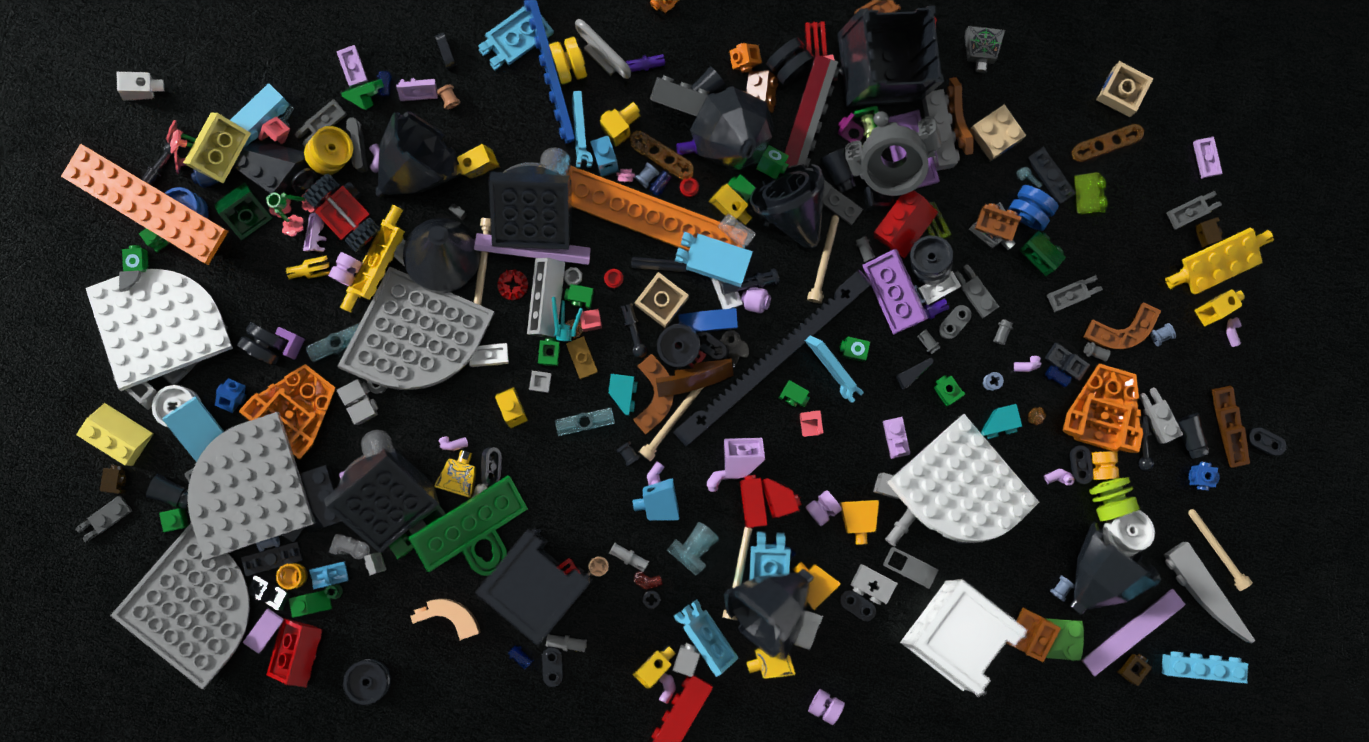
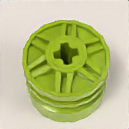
M1129 477L1110 479L1099 483L1089 490L1091 495L1100 493V496L1092 499L1093 502L1103 501L1104 505L1096 509L1100 521L1121 517L1140 509L1136 497H1126L1125 495L1133 490L1132 487L1123 488V485L1130 483Z

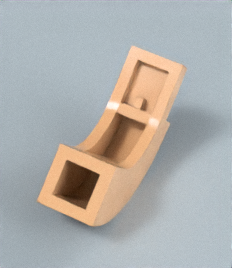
M450 599L428 601L429 610L425 606L414 610L415 615L411 616L413 623L433 616L446 617L455 625L460 640L481 632L472 612L461 603Z

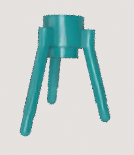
M552 297L555 324L554 335H556V340L571 341V337L576 336V329L583 309L579 308L573 327L570 329L571 325L565 324V301H561L559 324L556 298Z

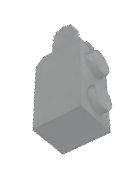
M1156 388L1150 389L1151 396L1155 401L1153 405H1151L1145 393L1140 394L1139 397L1145 408L1143 409V414L1148 415V423L1159 444L1167 443L1183 435L1166 400H1162Z

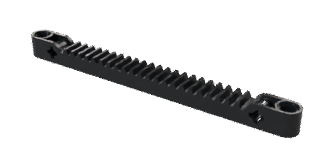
M860 270L855 272L836 290L834 294L835 300L829 298L827 304L824 303L821 306L822 309L818 308L816 314L812 313L810 319H805V325L801 323L798 326L799 330L795 328L793 334H788V340L782 339V345L779 343L776 345L777 350L772 348L770 350L771 355L766 353L764 356L765 360H759L760 366L754 364V370L749 368L747 371L748 375L742 374V380H736L737 386L731 384V391L725 389L726 396L720 394L718 396L720 401L714 399V406L708 404L707 412L697 411L673 433L685 447L688 446L799 349L810 335H815L872 283ZM847 292V293H848L847 298L845 297V298L842 299V298L840 297V296L842 295V293ZM698 416L706 418L704 421L705 425L697 424Z

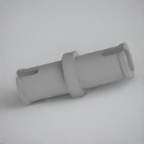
M909 508L899 522H895V527L885 538L894 547L903 534H907L909 526L917 518Z
M614 543L609 554L623 560L624 564H630L642 572L649 562L634 554L633 550L629 551L617 543Z
M547 635L546 647L562 648L563 651H568L569 649L585 652L586 639L570 638L569 635H565V637Z

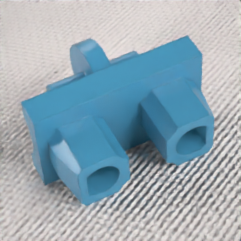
M345 561L309 570L313 589L349 581Z

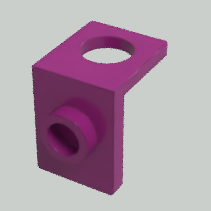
M853 113L848 118L844 117L838 125L840 127L838 134L850 143L861 141L864 137V129L852 121ZM850 129H857L859 137L852 139L849 136Z

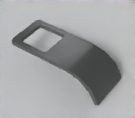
M895 547L890 549L883 564L885 567L930 589L939 571ZM894 551L908 557L902 571L888 565Z

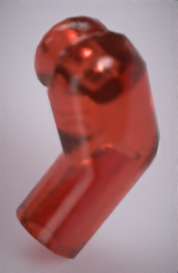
M640 571L634 575L635 583L643 589L647 590L662 585L660 576L649 578Z

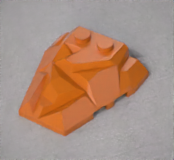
M305 364L286 375L278 383L271 384L263 392L253 395L239 412L249 421L279 412L292 453L300 460L313 445L336 388Z
M1098 364L1068 410L1063 431L1070 436H1074V439L1110 451L1121 450L1138 453L1141 446L1143 428H1140L1139 417L1141 416V411L1138 410L1137 403L1139 394L1136 374Z

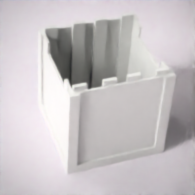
M953 580L946 581L900 643L960 690H968L979 696L980 693L984 695L983 689L989 682V679L982 674L1006 640L1015 646L1020 638H1026L1025 632L1027 630L964 581Z

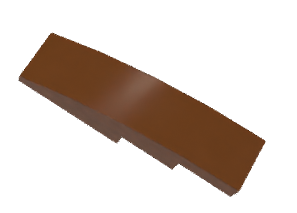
M732 359L693 363L694 368L675 370V376L656 378L658 396L664 397L697 390L734 376Z
M1226 386L1213 389L1212 394L1216 416L1229 465L1233 468L1250 464L1245 427L1241 424L1240 410L1236 406L1234 388Z

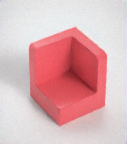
M276 116L263 124L258 138L262 141L269 136L275 142L278 141L280 144H283L286 141L290 128Z
M598 309L582 311L580 320L583 332L602 328Z
M820 411L800 413L803 437L823 434Z

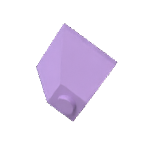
M762 438L724 439L726 478H744V476H748L765 460Z

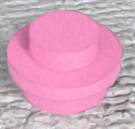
M620 169V172H616V176H618V181H633L635 173H632V169Z

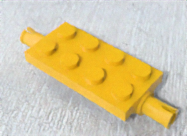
M392 205L386 219L382 220L381 229L371 244L351 287L349 286L346 290L347 294L340 308L351 313L358 297L370 300L376 293L377 285L384 277L388 263L392 261L397 246L403 240L405 231L396 226L403 212L401 208Z
M1248 228L1182 259L1184 267L1179 273L1167 277L1165 280L1168 282L1166 283L1172 289L1186 282L1189 284L1193 294L1202 292L1263 263L1259 247L1273 242L1274 238H1271L1273 235L1267 230L1256 236L1254 229Z

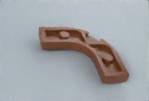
M957 77L949 78L947 95L950 103L947 106V110L952 115V131L955 132L958 146L962 148L965 155L973 154V136L965 124L962 110V85Z
M1142 303L1131 325L1121 330H1116L1091 320L1083 338L1108 349L1121 350L1133 347L1145 340L1151 333L1161 310Z
M653 354L638 365V368L654 387L652 403L633 419L645 435L667 416L674 396H658L656 378L668 377L669 374Z

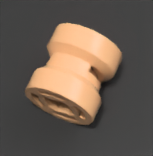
M595 557L589 563V570L594 576H602L608 571L609 563L604 557Z

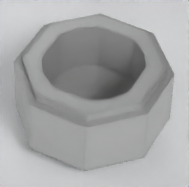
M570 267L564 273V281L568 286L570 284L578 285L582 282V273L578 268Z

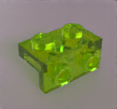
M1096 172L1075 176L1078 214L1098 211L1101 213L1105 212L1107 198L1104 196L1103 188L1106 187V182L1101 174Z

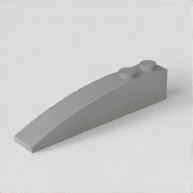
M1181 542L1164 554L1166 565L1177 574L1176 579L1180 585L1185 586L1196 601L1212 617L1244 641L1251 643L1255 641L1188 542Z

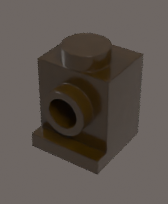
M1219 217L1195 226L1202 248L1210 247L1223 240L1222 230L1216 223L1220 221Z
M111 465V468H103L100 491L126 494V490H122L127 480L123 466Z
M1132 654L1117 672L1130 683L1138 686L1152 667L1147 664L1148 660L1141 654H1138V656ZM1135 664L1137 666V669L1135 671H1132L1131 668Z

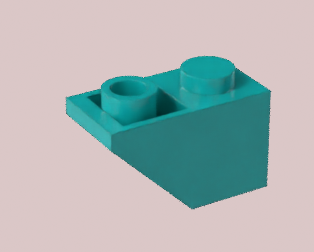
M611 374L609 395L626 416H630V412H634L635 401L632 400V393H636L638 382L634 381L633 376Z
M1017 404L995 409L980 432L982 436L987 435L989 439L999 436L998 432L1005 431L1006 434L1018 432L1017 428L1022 427Z

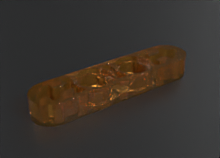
M1132 124L1076 145L1072 151V156L1075 160L1081 162L1133 144L1143 137L1144 130L1140 125ZM1132 129L1134 132H1138L1136 137L1132 135L1126 139V135L1131 133ZM1113 135H1118L1121 137L1120 144L1117 145L1113 143ZM1096 141L1104 144L1102 151L1095 149L1094 144ZM1090 147V151H1087L1083 156L1082 154L1078 155L1077 152L1080 148L1085 150Z
M635 131L631 134L630 142L635 150L683 180L693 176L694 169L690 161L642 131ZM636 138H637V139L642 138V142H643V143L638 142V143L636 144L635 139H636ZM656 146L659 148V152L651 154L649 149ZM667 156H672L675 158V161L672 164H666L664 159ZM678 162L682 168L688 167L689 172L685 171L682 173V169L677 166Z

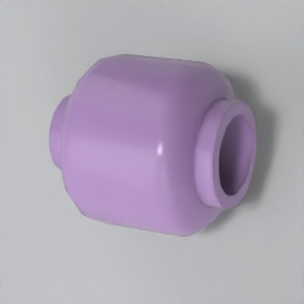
M752 287L747 292H743L741 301L744 303L746 310L762 313L769 308L771 296L768 295L766 289Z

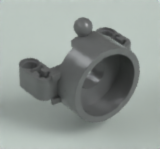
M883 111L877 112L874 116V123L877 127L872 130L871 135L866 139L863 146L861 141H853L845 147L846 160L852 175H860L861 179H864L873 190L884 195H903L916 189L927 176L928 158L935 156L934 151L942 146L941 134L934 117H925L918 123L919 132H915L910 128L898 126L896 122L888 123L889 116ZM889 146H900L906 151L904 158L895 162L887 161L881 156L885 148Z

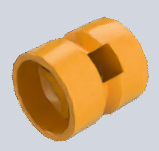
M1117 451L1092 453V463L1096 465L1093 469L1094 480L1119 478V469L1115 466L1118 463Z
M298 563L285 564L279 568L276 574L278 584L284 589L299 588L305 584L308 577L305 567Z

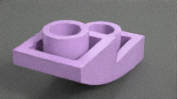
M268 608L243 643L257 653H260L284 619Z

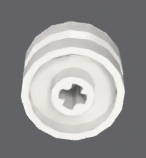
M176 385L166 386L159 390L153 398L152 412L160 424L168 427L163 421L164 416L193 397L197 396L199 400L200 398L191 389Z
M1140 510L1110 519L1103 527L1105 544L1108 546L1112 543L1128 557L1149 547L1154 540L1155 530L1153 523Z

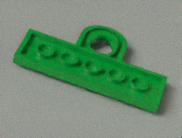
M506 476L408 538L426 570L429 572L462 551L469 566L480 575L489 576L507 555L506 548L496 529L528 508L511 477ZM481 539H488L492 545L493 558L488 562L477 556L474 551L476 543Z

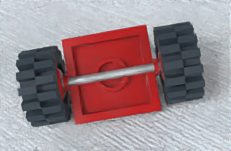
M328 173L313 184L303 197L313 208L323 203L314 212L341 240L354 230L345 239V242L357 252L381 228L371 218L360 224L370 214L344 186L340 187L333 194L339 187V184Z

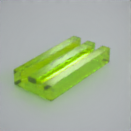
M935 201L931 202L930 204L938 211L936 216L945 233H941L935 219L931 223L938 237L944 239L950 236L951 233ZM929 225L926 229L929 236H935L931 226Z

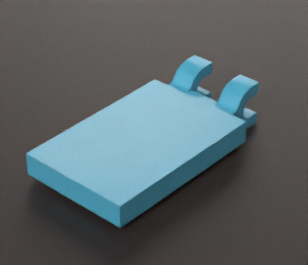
M522 7L486 33L487 40L478 45L479 51L483 56L489 53L491 49L496 53L497 56L490 59V65L494 70H497L504 62L508 65L512 64L535 47L534 37H536V34L530 28L529 19L531 16L529 12H526L525 7ZM541 16L548 38L553 34V29Z
M574 91L572 110L577 155L576 168H580L581 161H586L587 168H591L593 158L591 153L586 150L581 91Z
M684 232L681 245L690 247V250L687 252L678 248L675 258L676 262L687 264V270L741 287L753 251L698 234L697 238H695L692 234Z
M811 335L805 340L835 380L841 385L840 393L843 398H848L853 403L855 401L852 396L853 392L857 391L860 395L864 393L856 386L855 382L823 341Z
M197 396L163 417L165 424L196 462L206 447L224 432Z
M757 532V547L751 546L750 580L758 576L789 573L790 548H785V533H777L776 544H765V532Z
M695 600L691 603L694 610L688 605L682 611L685 617L681 612L677 613L674 617L679 623L685 624L684 630L717 677L738 659V656L707 610L703 611L698 600Z

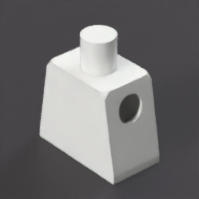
M117 72V91L123 100L154 98V91H164V81L153 80L150 73Z

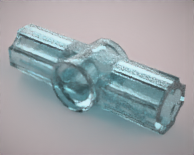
M359 323L338 333H332L327 338L305 347L311 361L314 363L347 348ZM340 339L341 344L338 347H332V340Z
M612 408L555 420L558 436L615 424ZM588 417L590 424L587 427H582L580 425L581 418Z

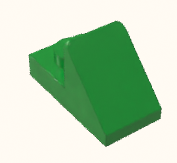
M382 79L350 88L341 94L342 97L366 110L373 106L370 96L379 93L378 89L384 85Z
M325 590L289 598L292 618L332 609L331 600L326 597L328 594H325Z

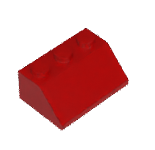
M914 190L903 194L875 230L874 238L892 250L897 249L899 255L906 258L914 243L920 239L938 214V211L922 195Z
M768 478L761 481L773 518L799 510L798 506L801 504L797 494L794 495L793 491Z
M283 618L267 676L286 685L307 687L313 661L316 658L317 646L321 639L322 629Z

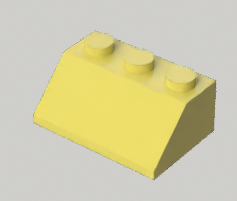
M210 113L183 163L210 178L224 183L251 133L218 113Z
M104 403L85 420L76 435L126 466H133L154 433Z

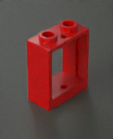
M756 475L744 476V480L740 481L746 528L767 525L761 478L756 479Z

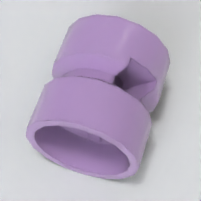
M340 252L336 260L337 266H333L328 276L351 287L355 279L354 273L359 272L363 263Z
M827 490L818 496V501L813 500L806 506L810 515L820 526L829 521L830 515L835 516L842 510L841 506Z
M820 689L813 698L808 712L817 717L823 716L824 721L834 725L843 710L844 702L835 697L831 699L830 694Z

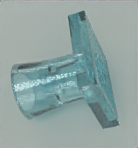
M698 522L683 545L675 540L667 551L697 575L706 566L699 558L719 538L711 529Z

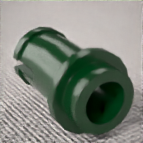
M339 584L330 585L325 589V594H328L326 597L332 599L341 597L343 589Z

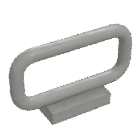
M577 19L575 22L576 30L589 43L584 47V50L610 76L617 71L622 77L630 78L631 70L627 63L587 23Z

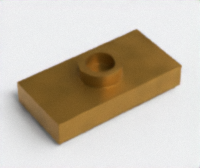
M584 337L566 343L580 379L598 373Z

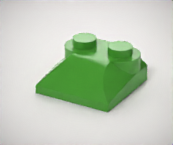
M1047 619L1061 627L1046 658L1081 660L1084 636L1082 621Z

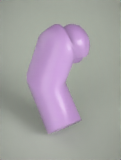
M373 144L369 148L374 155L370 169L377 173L379 171V146Z
M1031 356L1030 362H1014V372H1030L1041 366V358L1039 356Z
M658 461L647 474L649 485L661 482L659 474L664 469V466Z

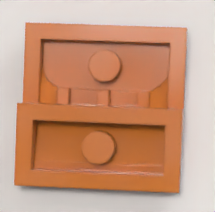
M1022 608L1016 622L1027 630L1025 632L1026 638H1020L1015 646L1008 640L1005 642L1024 651L1025 654L1044 662L1061 627Z

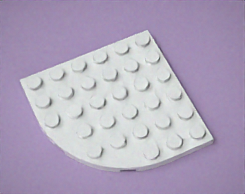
M146 269V272H140L139 281L130 290L125 292L119 291V276L86 288L120 391L233 349L220 311L211 296L198 283L182 274L162 269Z
M965 414L961 415L887 482L923 524L931 530L935 529L942 533L944 537L961 542L975 543L997 538L1011 530L1039 503Z

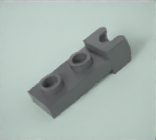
M824 180L823 206L852 225L863 209Z

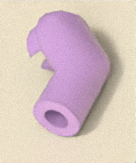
M1238 317L1229 319L1227 322L1226 334L1232 347L1241 344L1235 329L1241 327Z
M447 436L439 439L440 447L443 450L455 451L468 447L466 438L452 442L449 441Z
M1057 469L1044 475L1048 484L1056 480L1068 486L1074 483L1073 475L1063 469Z
M725 470L712 473L707 481L709 491L716 492L722 480L731 479L726 478Z
M664 673L660 677L664 692L659 699L668 704L676 690L673 677Z

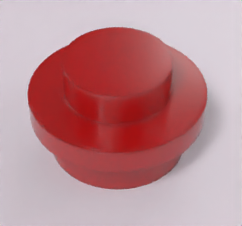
M686 178L680 184L681 193L687 197L696 195L699 190L698 182L693 178Z
M610 269L606 272L604 281L610 288H617L623 283V275L617 269Z

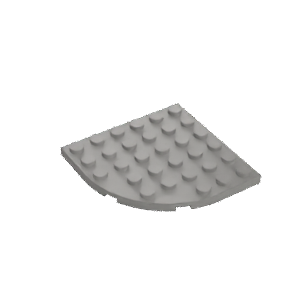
M389 267L339 362L338 368L377 385L392 389L415 390L436 385L452 377L469 362L494 316V311L450 292L434 293L427 291L415 281L413 282L408 274Z
M279 412L245 422L223 432L206 447L197 460L189 482L188 509L203 560L315 523Z
M190 523L111 616L200 688L204 689L230 659L243 638L249 618V593L242 571L228 553L203 560L192 523Z

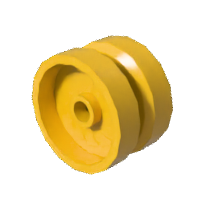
M575 37L565 39L566 52L563 51L559 42L549 44L562 85L571 82L570 69L573 70L577 79L587 77L581 49L578 48Z
M325 126L318 129L306 144L304 150L305 160L317 173L333 175L339 172L352 157L353 144L348 134L342 129L334 126Z

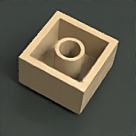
M1119 61L1113 67L1097 100L1131 117L1137 112L1153 78Z
M1005 105L974 124L969 130L990 161L1022 141L1026 136Z
M658 272L635 301V306L666 328L688 300L689 295Z

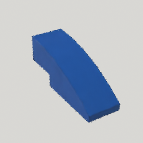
M736 308L680 314L679 324L688 325L697 333L737 329Z

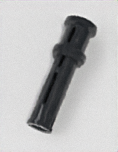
M771 269L770 272H757L752 277L744 278L741 287L729 283H721L720 289L722 295L747 290L752 287L763 289L764 286L779 285V277L776 269Z

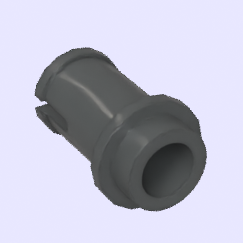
M867 237L856 240V247H859L864 262L875 258L869 244L870 239H867Z
M1002 320L1001 323L999 322V329L993 341L1005 345L1010 330H1013V323Z
M927 329L917 336L928 349L927 352L933 354L940 348L939 342L933 339Z
M1088 342L1084 348V353L1088 357L1093 356L1106 362L1110 356V350L1096 346L1094 342Z

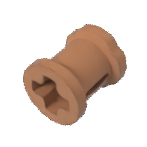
M451 84L437 90L438 95H441L445 103V109H451L460 104V100L456 98Z

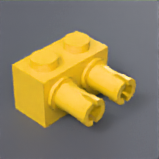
M634 102L621 112H617L616 109L613 111L608 110L601 116V129L606 136H609L610 141L615 147L630 136L629 124L640 117L638 113L640 110Z

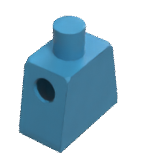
M609 136L590 141L601 177L619 172Z
M673 478L644 487L643 498L633 500L634 511L646 510L648 520H679V508Z

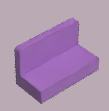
M278 327L275 334L289 340L283 355L295 360L305 339Z

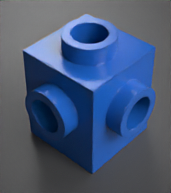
M228 378L224 384L219 385L216 391L215 406L233 413L239 405L245 402L246 386Z
M1200 462L1197 466H1191L1189 485L1197 486L1198 490L1205 491L1216 487L1220 479L1218 468L1211 467V463Z

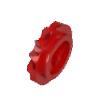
M515 269L507 270L501 274L497 282L500 294L509 300L521 298L528 289L527 278L522 272ZM514 277L515 283L521 286H515L511 292L510 286L505 283L511 282Z

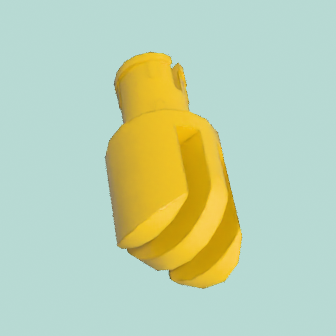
M327 256L308 259L304 260L303 265L287 267L286 272L290 273L287 276L289 279L306 276L310 279L329 275L331 270L313 272L330 267L329 262L312 265V263L322 262L328 258Z

